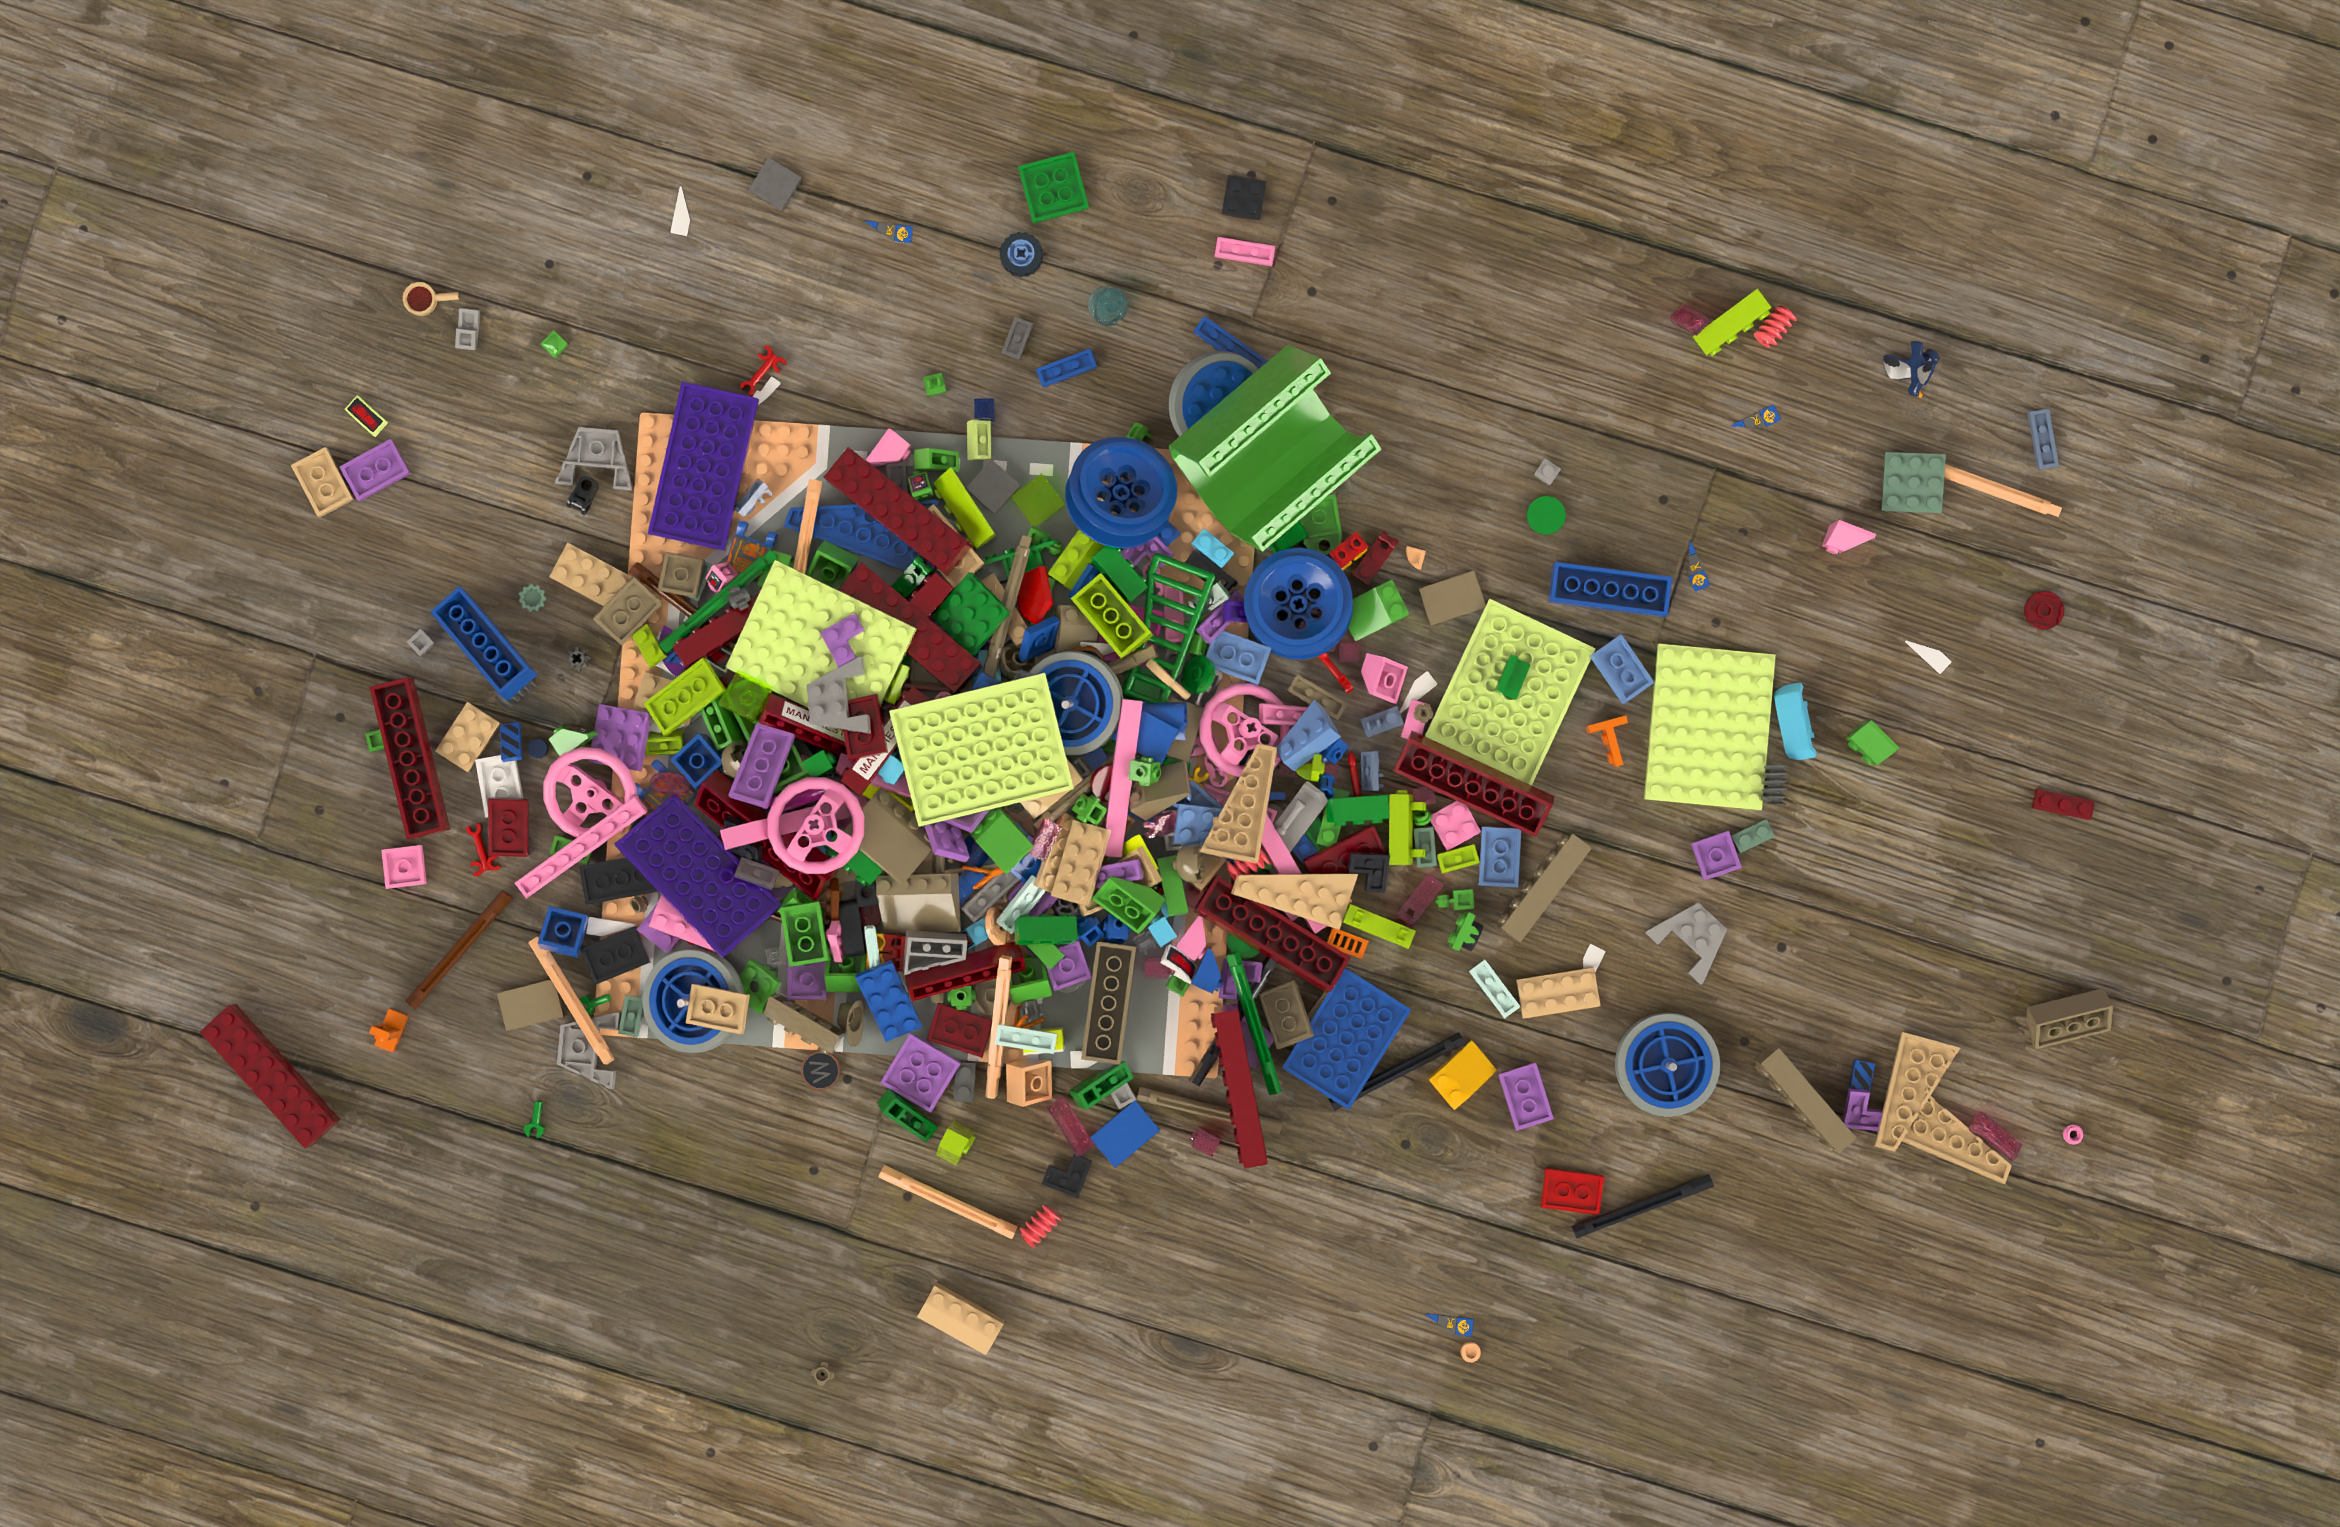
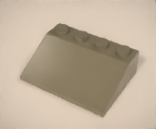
M881 787L862 809L864 813V837L859 850L903 885L930 853L932 847L925 827L918 826L916 816ZM852 821L843 831L849 836L852 835Z
M958 873L911 874L903 885L889 874L879 875L876 878V894L885 934L906 933V930L961 932Z
M779 993L768 998L764 1015L767 1016L766 1020L774 1025L778 1023L783 1025L784 1030L792 1035L796 1033L802 1036L801 1040L809 1045L814 1043L819 1046L818 1050L826 1055L835 1052L846 1033L845 1031L792 1000H787L785 996Z

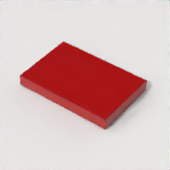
M1545 1168L1540 1207L1600 1215L1604 1175Z

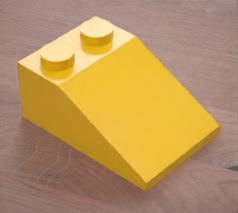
M1471 1040L1428 1076L1427 1079L1455 1110L1476 1092L1497 1069Z

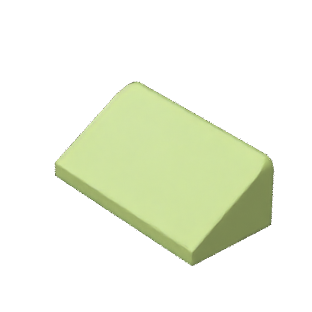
M970 420L967 422L968 460H991V421Z

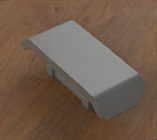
M1308 781L1304 783L1274 824L1289 853L1328 802L1325 794Z

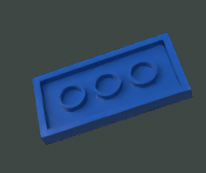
M892 960L855 974L858 985L886 1042L922 1028V1023Z

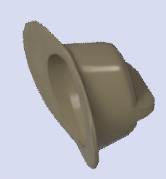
M857 1000L853 1004L841 1003L839 1006L837 1024L846 1032L847 1041L851 1047L859 1044L863 1034L864 1003L862 1000Z

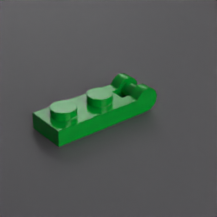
M919 555L891 587L907 600L934 569L930 565L927 566L924 558Z

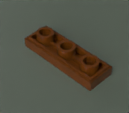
M831 878L830 886L826 887V896L830 898V901H826V913H829V916H826V928H830L831 921H839L838 878Z

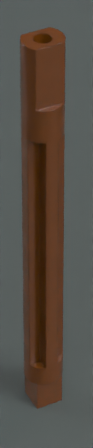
M639 562L635 563L630 569L629 573L654 590L687 617H690L698 610L697 607L681 595L658 591L660 579ZM711 618L705 621L700 627L703 628L707 626L708 621L711 620ZM738 639L726 645V647L733 652Z
M501 890L480 914L478 919L405 1000L410 1007L418 1008L433 988L513 899L510 894Z

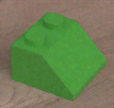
M824 540L817 549L806 575L838 589L854 571L859 557Z
M1872 720L1862 721L1846 737L1849 741L1847 743L1848 746L1854 751L1858 750L1863 755L1861 758L1868 765H1879L1899 749Z
M867 947L866 955L846 958L844 954L842 962H834L833 954H831V960L826 961L825 967L826 992H862L855 974L866 970Z
M1031 955L1024 956L1026 970L1011 974L1009 990L1014 1005L1052 996L1046 965L1038 957L1032 959Z

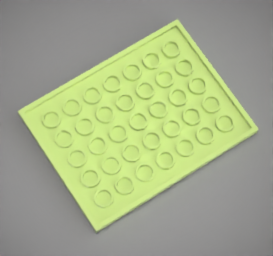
M775 560L726 668L809 708L807 684L839 668L820 632L855 613L865 632L853 637L848 642L856 657L864 658L865 676L846 679L848 700L877 694L881 707L917 628Z
M1489 599L1425 737L1532 785L1591 660L1590 655L1594 653L1596 648ZM1511 654L1530 664L1516 700L1494 692L1508 656Z
M1658 644L1644 799L1762 810L1763 800H1761V797H1763L1762 789H1764L1762 782L1765 781L1763 774L1766 770L1764 766L1767 759L1776 655Z
M1045 673L889 711L919 827L1074 789Z

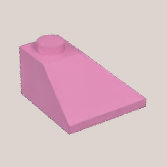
M889 428L866 461L873 467L886 466L888 463H899L902 460L906 461L912 453L910 450L912 447Z
M1838 520L1829 525L1822 547L1827 548L1826 551L1829 553L1838 554L1875 538L1876 534Z
M1367 653L1361 673L1369 694L1397 704L1408 667L1388 658Z

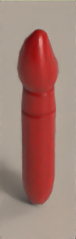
M1350 752L1348 764L1350 766L1353 793L1355 797H1360L1361 789L1356 766L1357 760L1353 752Z

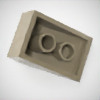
M1061 605L1055 607V616L1060 620L1055 640V653L1071 651L1075 647L1080 646V642L1097 643L1098 630L1077 606Z
M1182 761L1160 766V778L1158 782H1153L1150 786L1139 785V781L1132 780L1129 799L1130 811L1142 819L1148 820L1190 795L1187 762Z

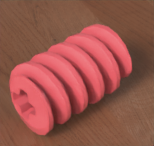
M1782 305L1775 307L1774 313H1771L1769 319L1764 321V325L1759 327V331L1754 333V337L1767 348H1770V344L1777 345L1775 338L1782 339L1779 332L1787 333L1784 326H1792L1789 320L1794 322L1797 320L1793 313Z
M1260 848L1257 864L1234 859V864L1227 861V869L1235 882L1238 874H1251V870L1256 873L1258 872L1257 865L1263 869L1265 868L1264 861L1268 864L1271 863L1263 849Z
M1042 1205L1043 1213L1038 1210L1036 1211L1038 1218L1031 1216L1032 1224L1027 1221L1025 1222L1027 1229L1019 1228L1023 1239L1033 1248L1036 1247L1034 1242H1041L1039 1236L1043 1238L1047 1236L1045 1230L1051 1232V1225H1058L1056 1219L1062 1221V1218L1049 1206Z

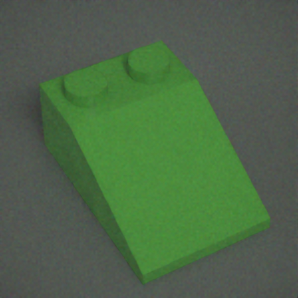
M1393 580L1352 599L1353 611L1348 628L1356 642L1410 615Z
M1001 807L990 809L972 833L969 832L977 844L1005 874L1034 847L1009 813Z
M1110 876L1092 897V900L1138 934L1156 916L1166 900L1150 887Z
M820 902L780 908L789 967L831 960Z

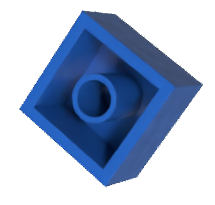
M698 733L670 759L695 789H700L702 782L716 770L719 772L723 771L721 762L722 752L720 750L717 751L714 742L707 734Z
M549 906L538 940L539 948L578 958L588 926V915Z

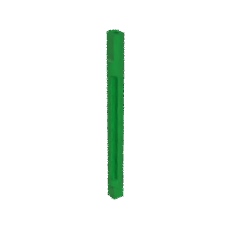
M770 549L766 554L758 557L658 645L666 654L671 652L677 640L682 637L686 639L693 630L700 627L729 602L727 596L731 594L729 591L735 586H738L739 589L746 587L770 566L769 564L777 558V555Z
M1239 951L1233 952L1226 957L1268 1094H1278L1282 1090Z

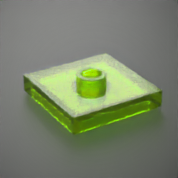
M1042 473L1011 496L1031 525L1035 527L1065 506V503Z
M738 670L719 701V705L754 722L772 692L773 687Z

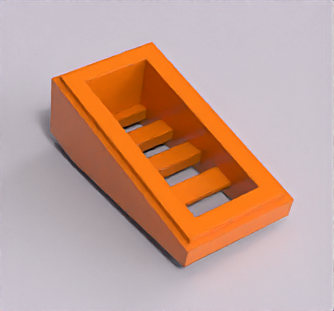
M1332 927L1326 942L1344 953L1362 959L1369 941ZM1338 933L1340 934V937L1338 939L1337 945L1333 944V942L1336 937V934ZM1346 936L1347 940L1344 945V948L1340 947V945L1342 943L1343 937ZM1352 938L1355 941L1350 951L1348 950V946ZM1358 941L1362 942L1359 952L1355 953Z

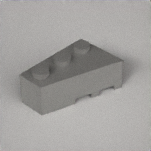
M906 930L903 960L904 975L918 970H927L937 965L942 966L966 960V934Z

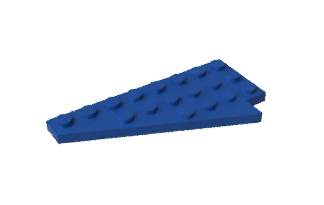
M937 500L918 501L927 509L933 504L937 508L939 504ZM856 504L817 507L812 534L813 538L821 541L826 540L835 546L903 571L919 556L917 552ZM804 507L790 508L784 527L800 532ZM924 559L927 566L930 565L934 569L931 573L933 575L936 567Z

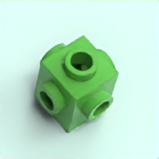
M1149 756L1130 760L1128 780L1139 781V785L1150 786L1151 783L1158 782L1161 775L1160 762L1153 761V757Z
M1082 793L1072 811L1078 814L1076 818L1084 823L1089 821L1098 826L1108 809L1099 804L1101 800L1092 794L1088 797Z
M973 985L948 991V1002H951V1006H956V1010H967L968 1006H972L973 1001H976V989H973ZM958 993H964L965 998L963 1000H960L958 998Z

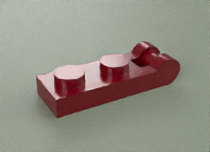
M1384 530L1352 574L1353 577L1366 586L1369 585L1399 542L1395 538H1390ZM1382 541L1388 545L1386 550L1379 546Z

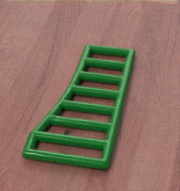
M1156 553L1147 572L1146 585L1148 588L1146 589L1143 623L1149 630L1150 624L1153 622L1185 634L1181 645L1155 635L1148 640V642L1178 653L1174 664L1160 658L1153 659L1162 668L1171 671L1170 676L1176 681L1214 583L1215 574ZM1159 563H1164L1206 579L1203 590L1157 574L1156 570ZM1154 581L1199 597L1196 608L1154 594ZM1153 602L1191 615L1192 618L1189 626L1187 627L1152 614ZM1145 642V643H1144L1141 647H1139L1136 651L1145 648L1147 642ZM1140 665L1130 669L1122 690L1124 696L1146 703L1168 702L1172 692L1171 687L1160 679L1139 672ZM1135 679L1164 689L1161 699L1157 700L1131 690Z

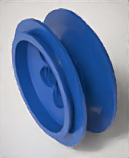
M1109 437L1096 441L1086 447L1075 460L1065 488L1066 507L1075 525L1090 539L1115 548H1132L1143 545L1155 538L1165 527L1177 499L1176 478L1167 460L1150 445L1127 437Z
M1291 548L1279 551L1262 561L1249 578L1244 595V609L1248 625L1258 642L1271 648L1270 652L1278 656L1303 660L1322 655L1332 649L1342 639L1349 627L1353 611L1350 583L1340 566L1323 553L1306 548ZM1295 582H1300L1303 584L1301 590L1296 591L1292 588V585ZM1314 590L1319 591L1321 594L1317 599L1310 597V593ZM1279 593H1284L1287 596L1282 602L1276 600V596ZM1300 601L1302 602L1303 608H1299V610H1297L1295 603L1298 604ZM1317 609L1322 612V615L1319 618H1313L1311 612ZM1281 612L1288 614V618L1284 621L1277 619L1278 614ZM1302 620L1306 623V626L1303 629H1297L1295 623Z

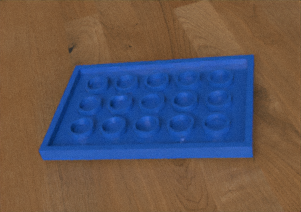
M1345 968L1333 990L1327 994L1310 1022L1314 1036L1297 1042L1282 1068L1349 1110L1411 1009Z

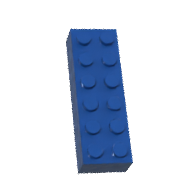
M1555 562L1552 564L1547 603L1664 618L1668 616L1672 577Z
M461 586L456 588L430 611L492 687L506 700H510L538 675L469 592Z

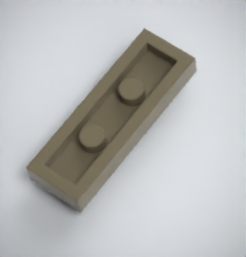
M1298 674L1287 692L1310 705L1315 700L1326 709L1330 717L1337 721L1347 706L1346 702Z

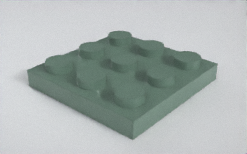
M1885 452L1881 511L1942 513L1946 454Z

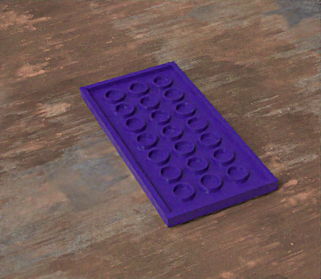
M686 382L681 383L648 529L649 535L721 551L726 550L759 403L758 398Z
M675 793L615 843V847L722 959L771 917L781 906V903L766 888L734 877L740 861L728 849L725 850L724 844Z

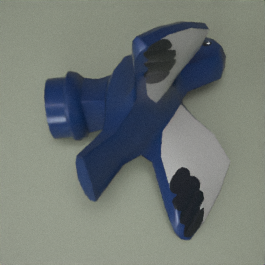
M1911 341L1912 355L1910 360L1905 361L1892 355H1884V366L1890 379H1911L1908 389L1909 394L1922 397L1920 389L1930 380L1939 360V355L1931 349L1923 352L1924 343Z

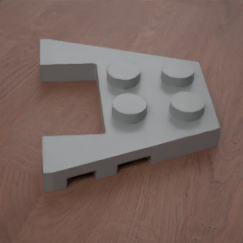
M579 427L569 448L570 451L566 460L561 466L562 469L559 476L555 480V484L574 486L576 466L615 469L613 489L632 491L619 431Z
M857 657L807 684L810 724L866 734L871 733L869 715L849 717L846 679L865 676L863 657Z
M1697 902L1669 919L1660 922L1658 925L1649 928L1644 933L1658 945L1672 930L1700 956V959L1687 973L1697 983L1702 985L1727 928Z
M622 1012L594 1017L591 1020L599 1033L600 1029L619 1030ZM572 1022L560 1025L557 1065L576 1074H581L591 1081L604 1085L606 1088L614 1089L616 1071L596 1068L597 1054L578 1023Z

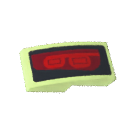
M358 395L344 409L374 437L388 424L377 411Z

